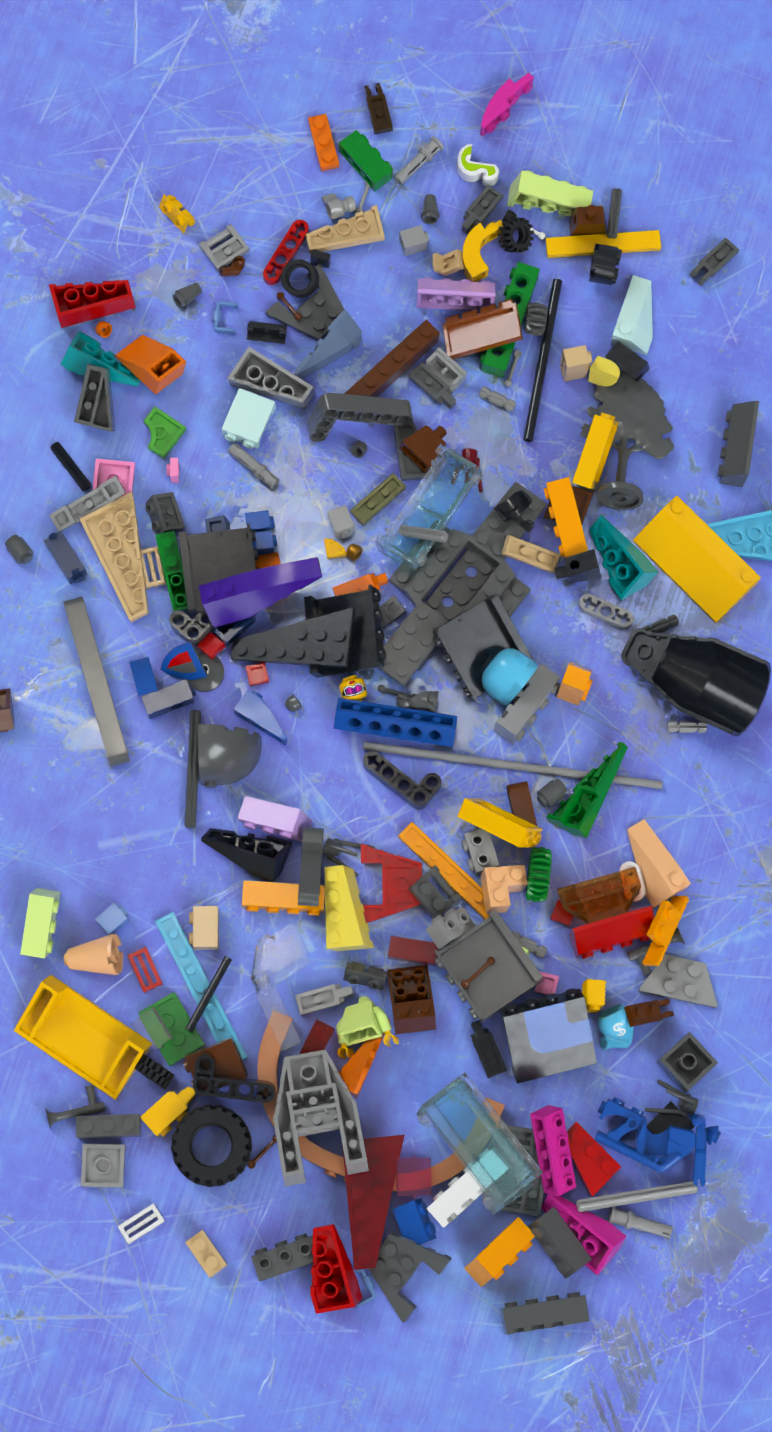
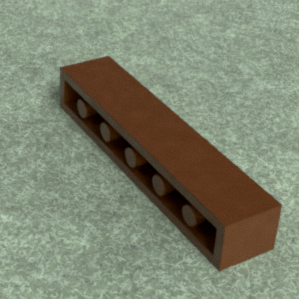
M426 319L344 394L378 397L439 342L440 332Z

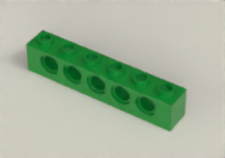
M518 262L516 268L512 267L509 279H512L510 285H506L503 295L506 296L505 300L512 299L519 302L517 306L522 326L539 277L540 268ZM522 283L525 287L520 288L516 284ZM516 342L488 349L487 353L483 352L480 359L482 371L504 378ZM494 351H499V352H501L502 354L499 355V356H496V355H494L492 352H494Z

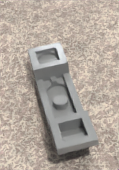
M114 476L100 484L98 488L71 504L63 506L49 516L58 532L60 530L63 531L80 522V518L117 500L126 492L117 476Z

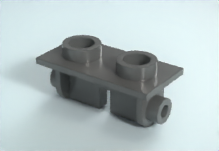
M353 961L352 963L347 962L343 980L351 984H361L371 989L383 990L387 972H384V969L370 966L369 971L364 972L366 965Z

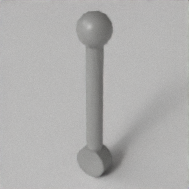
M365 181L366 188L364 190L360 205L355 211L356 213L363 211L362 207L364 205L368 190L371 187L367 183V181Z
M519 350L514 352L515 358L508 379L504 382L507 387L512 385L511 379L517 361L522 354Z

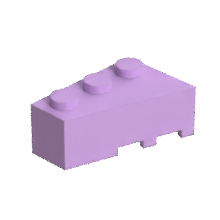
M245 796L238 816V820L248 829L255 830V828H258L265 833L277 834L302 842L303 827H311L312 820L300 809Z

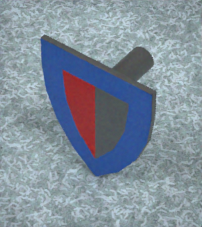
M192 642L178 645L168 652L160 669L170 676L185 680L201 679L208 676L198 656L200 651L194 648Z

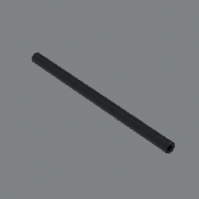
M553 279L546 326L542 336L523 440L526 442L533 441L561 292L562 280Z

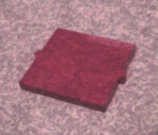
M411 1156V1158H396L397 1196H412L416 1198L419 1195H432L431 1158H416L415 1156Z

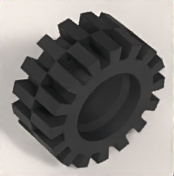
M525 218L505 219L506 221L501 223L503 226H499L498 229L501 230V233H498V236H501V239L498 241L503 243L501 247L505 248L507 252L522 253L529 249L527 246L531 247L532 245L530 241H534V237H531V234H534V230H530L533 227L532 224H529V221L525 220ZM515 228H517L519 232V238L517 242H515L513 239V232Z
M143 1055L135 1067L138 1072L164 1089L167 1088L175 1076L146 1055Z

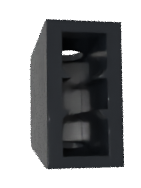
M594 549L564 558L565 566L554 568L557 580L569 577L570 583L601 577Z

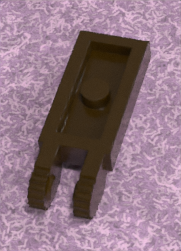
M380 83L375 84L376 96H371L369 85L364 86L374 135L393 131L385 94L382 92Z

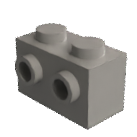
M479 829L464 834V840H461L464 852L468 851L470 859L467 860L470 871H474L475 876L480 875L484 868L500 866L489 832Z
M464 907L458 910L452 908L444 914V917L438 915L431 920L432 924L426 931L438 950H440L476 926Z

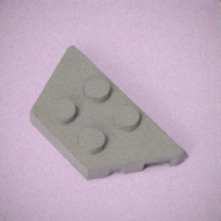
M665 955L660 965L654 968L638 990V992L717 1008V1001L706 963Z

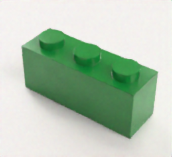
M355 130L339 142V152L357 173L367 181L374 192L392 179L393 168L391 164L381 158L380 152L375 147H371L364 134H360Z

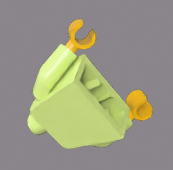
M365 996L359 998L358 1004L347 1006L343 1017L336 1025L338 1043L341 1044L337 1054L343 1059L346 1056L351 1058L354 1055L353 1049L347 1046L382 1037L383 1033H385L383 1039L385 1045L391 1047L389 1043L391 1038H393L395 1044H399L398 1037L391 1034L390 1030L392 1028L387 1015L379 1006H376L373 1001Z

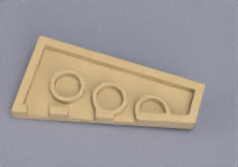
M377 205L372 206L366 212L360 211L355 213V216L345 220L343 218L337 224L327 225L307 233L306 240L310 254L312 250L325 252L384 241L385 236Z

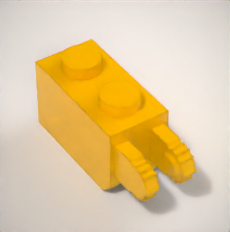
M189 1086L179 1094L167 1092L140 1118L157 1137L160 1135L166 1136L173 1129L171 1125L176 1121L180 1122L187 1113L186 1111L189 1110L187 1105L196 1097L194 1089Z

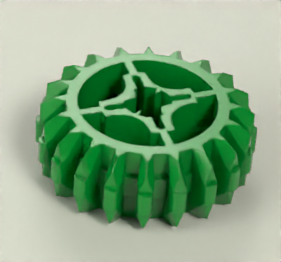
M533 847L530 852L526 898L532 902H544L548 895L552 853L550 849H545V847Z

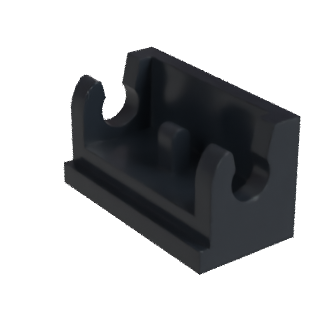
M617 341L605 356L606 359L614 362L636 382L650 370L647 361L620 341Z

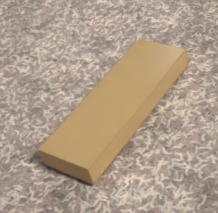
M511 535L506 536L502 555L549 573H555L554 568H557L560 557L558 553Z

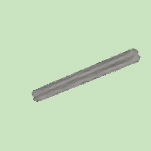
M693 1181L578 1199L576 1207L578 1212L693 1194L697 1192L698 1187L694 1185Z

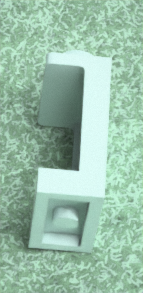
M239 388L222 426V436L230 442H240L246 448L258 449L269 418L275 412V401Z

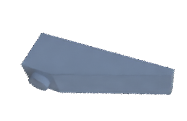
M343 310L327 328L329 332L325 339L320 338L317 341V345L314 348L315 352L308 353L295 370L294 375L303 379L349 353L353 348L356 349L361 344L362 331L346 310Z

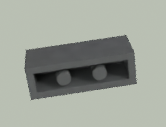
M141 1115L76 1116V1138L142 1137Z
M555 1207L528 1225L535 1238L565 1279L592 1260Z

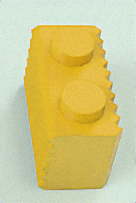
M586 979L582 984V994L585 998L587 1013H598L606 1004L604 1002L606 1000L604 998L606 996L605 984L607 983L605 980Z

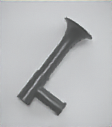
M677 927L670 944L680 942L685 945ZM650 944L627 953L630 961L637 959L643 976L651 973L649 967L642 963Z
M94 1085L85 1087L89 1105L57 1113L49 1112L46 1109L49 1129L60 1120L105 1111L104 1102L97 1103Z

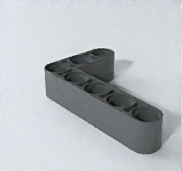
M325 393L319 398L307 423L310 440L320 442L327 438L336 420L406 426L413 422V416L408 400Z

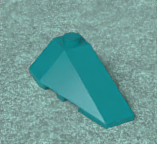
M78 331L60 365L64 366L66 370L80 375H85L88 364L106 367L110 369L111 381L133 386L139 385L140 380L127 367L116 360L113 352L108 351L107 353L100 348L101 343Z
M600 515L589 530L596 549L600 551L603 558L602 565L609 574L610 578L608 581L619 598L624 600L646 587L657 575L658 571L637 547L603 515Z

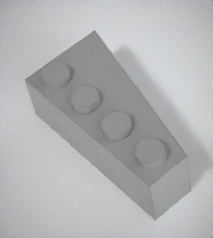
M251 347L247 348L227 378L230 385L304 409L315 395L312 385Z
M540 664L525 684L526 687L522 688L513 700L514 703L509 704L502 718L499 717L493 731L512 745L516 740L520 742L526 733L524 731L526 726H532L538 716L535 715L539 709L543 710L548 704V696L551 693L554 695L559 689L560 684L558 683L561 677Z

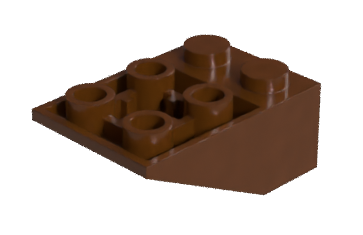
M428 965L387 970L395 1035L436 1030V1016Z

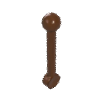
M278 292L277 299L283 301L295 315L296 320H301L302 315L297 313L284 298V293Z
M489 957L487 962L468 980H463L461 982L463 989L469 988V983L489 965H493L495 959Z
M276 1135L272 1137V1141L253 1160L249 1161L247 1164L248 1168H255L256 1162L277 1143Z

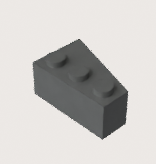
M94 364L87 365L74 422L110 432L115 431L109 368Z

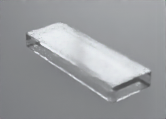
M273 986L256 994L282 1052L300 1044L301 1041L276 987Z

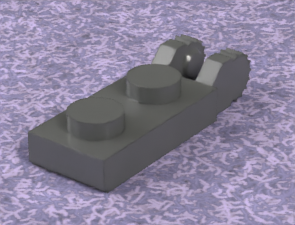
M724 238L699 262L689 275L694 278L704 269L707 273L698 282L700 286L704 285L710 277L718 273L739 253V249L727 238Z

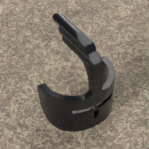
M518 490L507 500L493 508L504 523L516 519L527 532L533 530L534 522L529 519L524 521L520 516L532 503V499L525 491ZM519 504H522L520 507H518V508H517L516 510H514L512 513H510V514H508V515H505V514H507L508 512L511 511V509L509 508V506H511V508L514 509V508H516Z

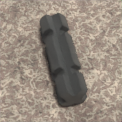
M673 614L667 619H661L650 626L647 625L642 628L652 633H660L669 629V627L677 626L679 620Z

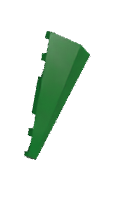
M618 742V748L610 756L606 755L603 758L604 762L597 769L593 768L573 789L574 793L566 801L562 800L559 803L560 807L553 814L549 813L546 818L572 835L587 838L628 747L625 743Z

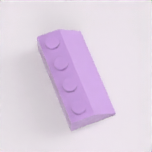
M429 277L418 279L416 308L462 311L477 309L480 311L481 307L494 304L495 283L489 281L471 282L467 279L452 281L448 278L433 280Z

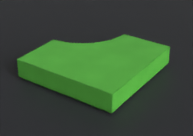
M155 406L143 421L151 433L148 449L163 460L187 430L184 425Z

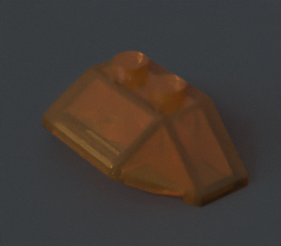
M636 867L558 888L557 892L562 908L586 924L627 913L641 888V883Z

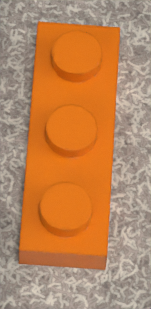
M322 114L308 117L321 171L339 168V161L327 115Z

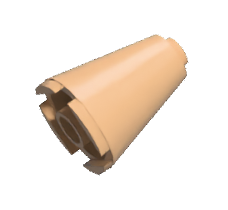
M110 934L69 948L67 953L64 954L65 965H68V968L72 970L119 975L123 968V952H119L118 946H121L119 936L117 934Z

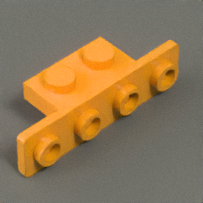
M673 896L670 902H661L647 933L652 942L642 962L645 966L660 965L689 901L687 896Z

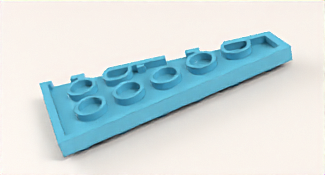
M772 510L707 524L741 558L772 561Z

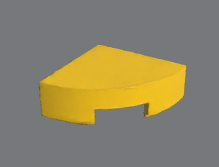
M324 539L327 559L347 556L345 548L333 539Z

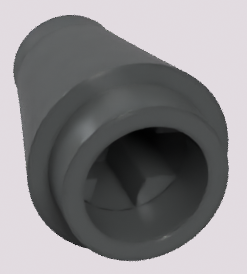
M428 194L424 197L421 218L426 224H434L438 221L440 214L436 196Z
M194 283L176 290L175 294H173V300L179 308L187 307L202 293V289L198 283Z

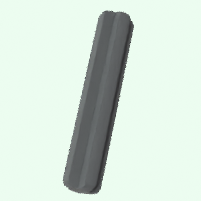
M620 188L612 189L607 237L612 239L617 237L622 197V190Z

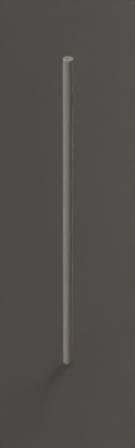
M364 742L363 750L580 779H583L589 773L588 771L385 744ZM615 775L612 782L662 789L663 781Z

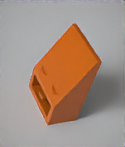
M141 335L115 355L155 395L183 375L186 360L173 348L145 335Z

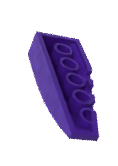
M315 557L261 568L199 585L202 605L212 626L216 628L257 615L259 611L271 607L273 603L282 598L285 599L296 590L302 589L322 578L319 559Z

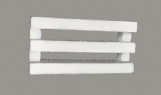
M153 1203L120 1224L118 1228L127 1243L131 1244L165 1221ZM149 1211H154L152 1215L125 1231L124 1227ZM156 1217L158 1218V1221L154 1222L144 1230L129 1238V1234H131L138 1228L142 1227Z

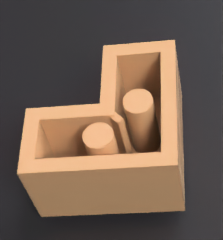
M525 865L484 868L480 878L486 914H490L495 910L498 913H506L511 906L509 893L523 892L528 884Z

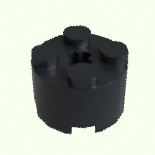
M595 244L589 282L606 285L616 284L619 268L615 267L619 265L622 250L618 249V247Z

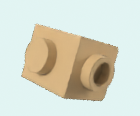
M456 249L445 255L432 254L434 271L441 275L448 276L464 269L461 250Z

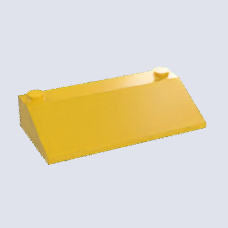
M675 496L633 539V542L715 623L747 595L761 579L678 496Z
M52 975L40 983L13 1030L115 1100L136 1071V1065L143 1055L147 1054L153 1044Z

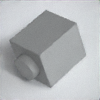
M421 225L399 231V241L404 256L427 250L429 237L427 231H423Z
M344 505L327 511L328 520L335 538L341 537V539L351 536L354 532V524L347 506Z

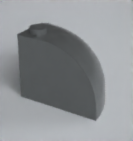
M198 724V762L201 785H205V788H216L217 785L236 783L248 776L259 761L262 750V737L256 732H253V735L248 733V729L235 727L234 730H228L224 725Z

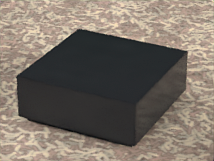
M312 250L310 255L311 264H320L322 267L329 268L331 254Z

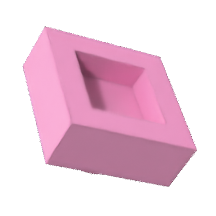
M170 458V464H167L166 468L167 476H170L171 483H179V459Z
M539 971L543 977V982L535 987L534 992L543 995L555 994L559 976Z

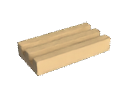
M158 547L142 549L141 555L146 589H150V587L155 588L158 585H166ZM151 552H155L158 570L161 579L158 581L156 579ZM146 553L148 556L153 582H149L147 575L146 565L143 554Z

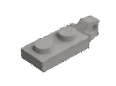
M332 984L297 994L295 998L300 1016L340 1005L345 1002V997L352 996L354 993L352 986L341 988L340 984Z

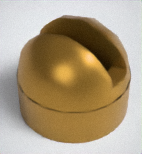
M350 544L346 550L347 556L352 561L357 560L363 552V548L357 544Z

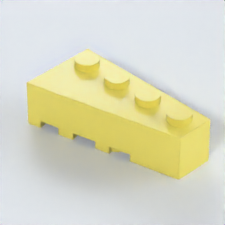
M344 865L324 867L326 949L347 951L374 948L368 933L370 931L369 926L365 921L363 913L365 912L364 907L360 902V892L354 869Z

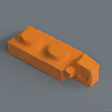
M372 573L334 586L332 590L335 596L369 590L368 585H372L380 590L379 586L388 584V579L385 573L377 576Z

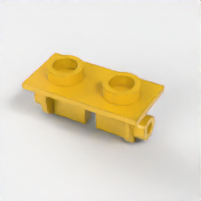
M163 195L159 208L184 234L188 225L191 227L195 224L194 216L186 209L180 211L183 205L175 196Z

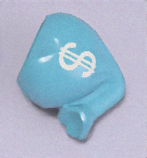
M622 1004L615 1005L601 1012L598 1016V1028L600 1033L603 1034L600 1043L603 1051L612 1047L628 1048L632 1043L634 1027H630L624 1009L626 1006Z

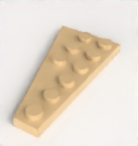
M130 492L80 518V521L132 623L149 614L134 494Z

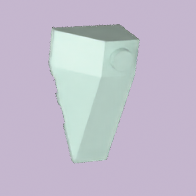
M633 275L610 344L615 345L617 341H620L630 350L647 356L653 338L651 281Z

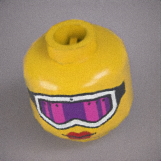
M357 675L343 678L342 683L339 684L340 694L344 699L362 701L367 696L364 680L358 678Z

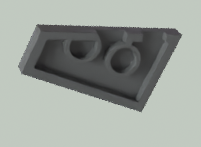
M412 422L406 426L393 425L401 481L439 478L440 474L434 465L425 474L399 449L402 441L417 431L414 423Z

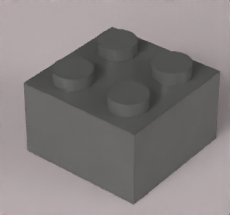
M690 1032L657 1061L660 1067L684 1093L718 1064Z

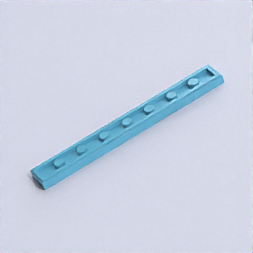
M171 912L156 920L155 923L198 1005L210 983L189 945L174 912ZM214 993L202 1015L216 1042L233 1036L241 1058L245 1060L248 1057Z

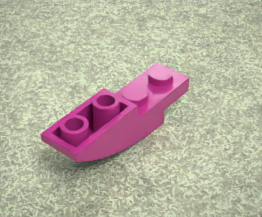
M529 72L516 83L509 78L494 94L483 115L480 129L482 137L486 133L493 132L501 121H506L510 116L511 106L518 101L522 94H527L531 91L534 77Z

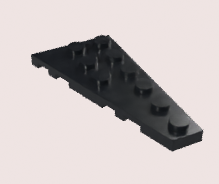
M349 608L234 639L231 660L348 668L355 609Z

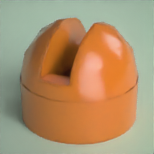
M100 321L95 326V332L99 336L107 338L112 332V326L110 323Z

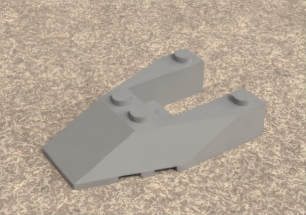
M326 1049L284 1057L273 1120L285 1187L306 1183L298 1138L300 1136L340 1129L348 1175L369 1171L357 1103L350 1094L347 1085L343 1082Z

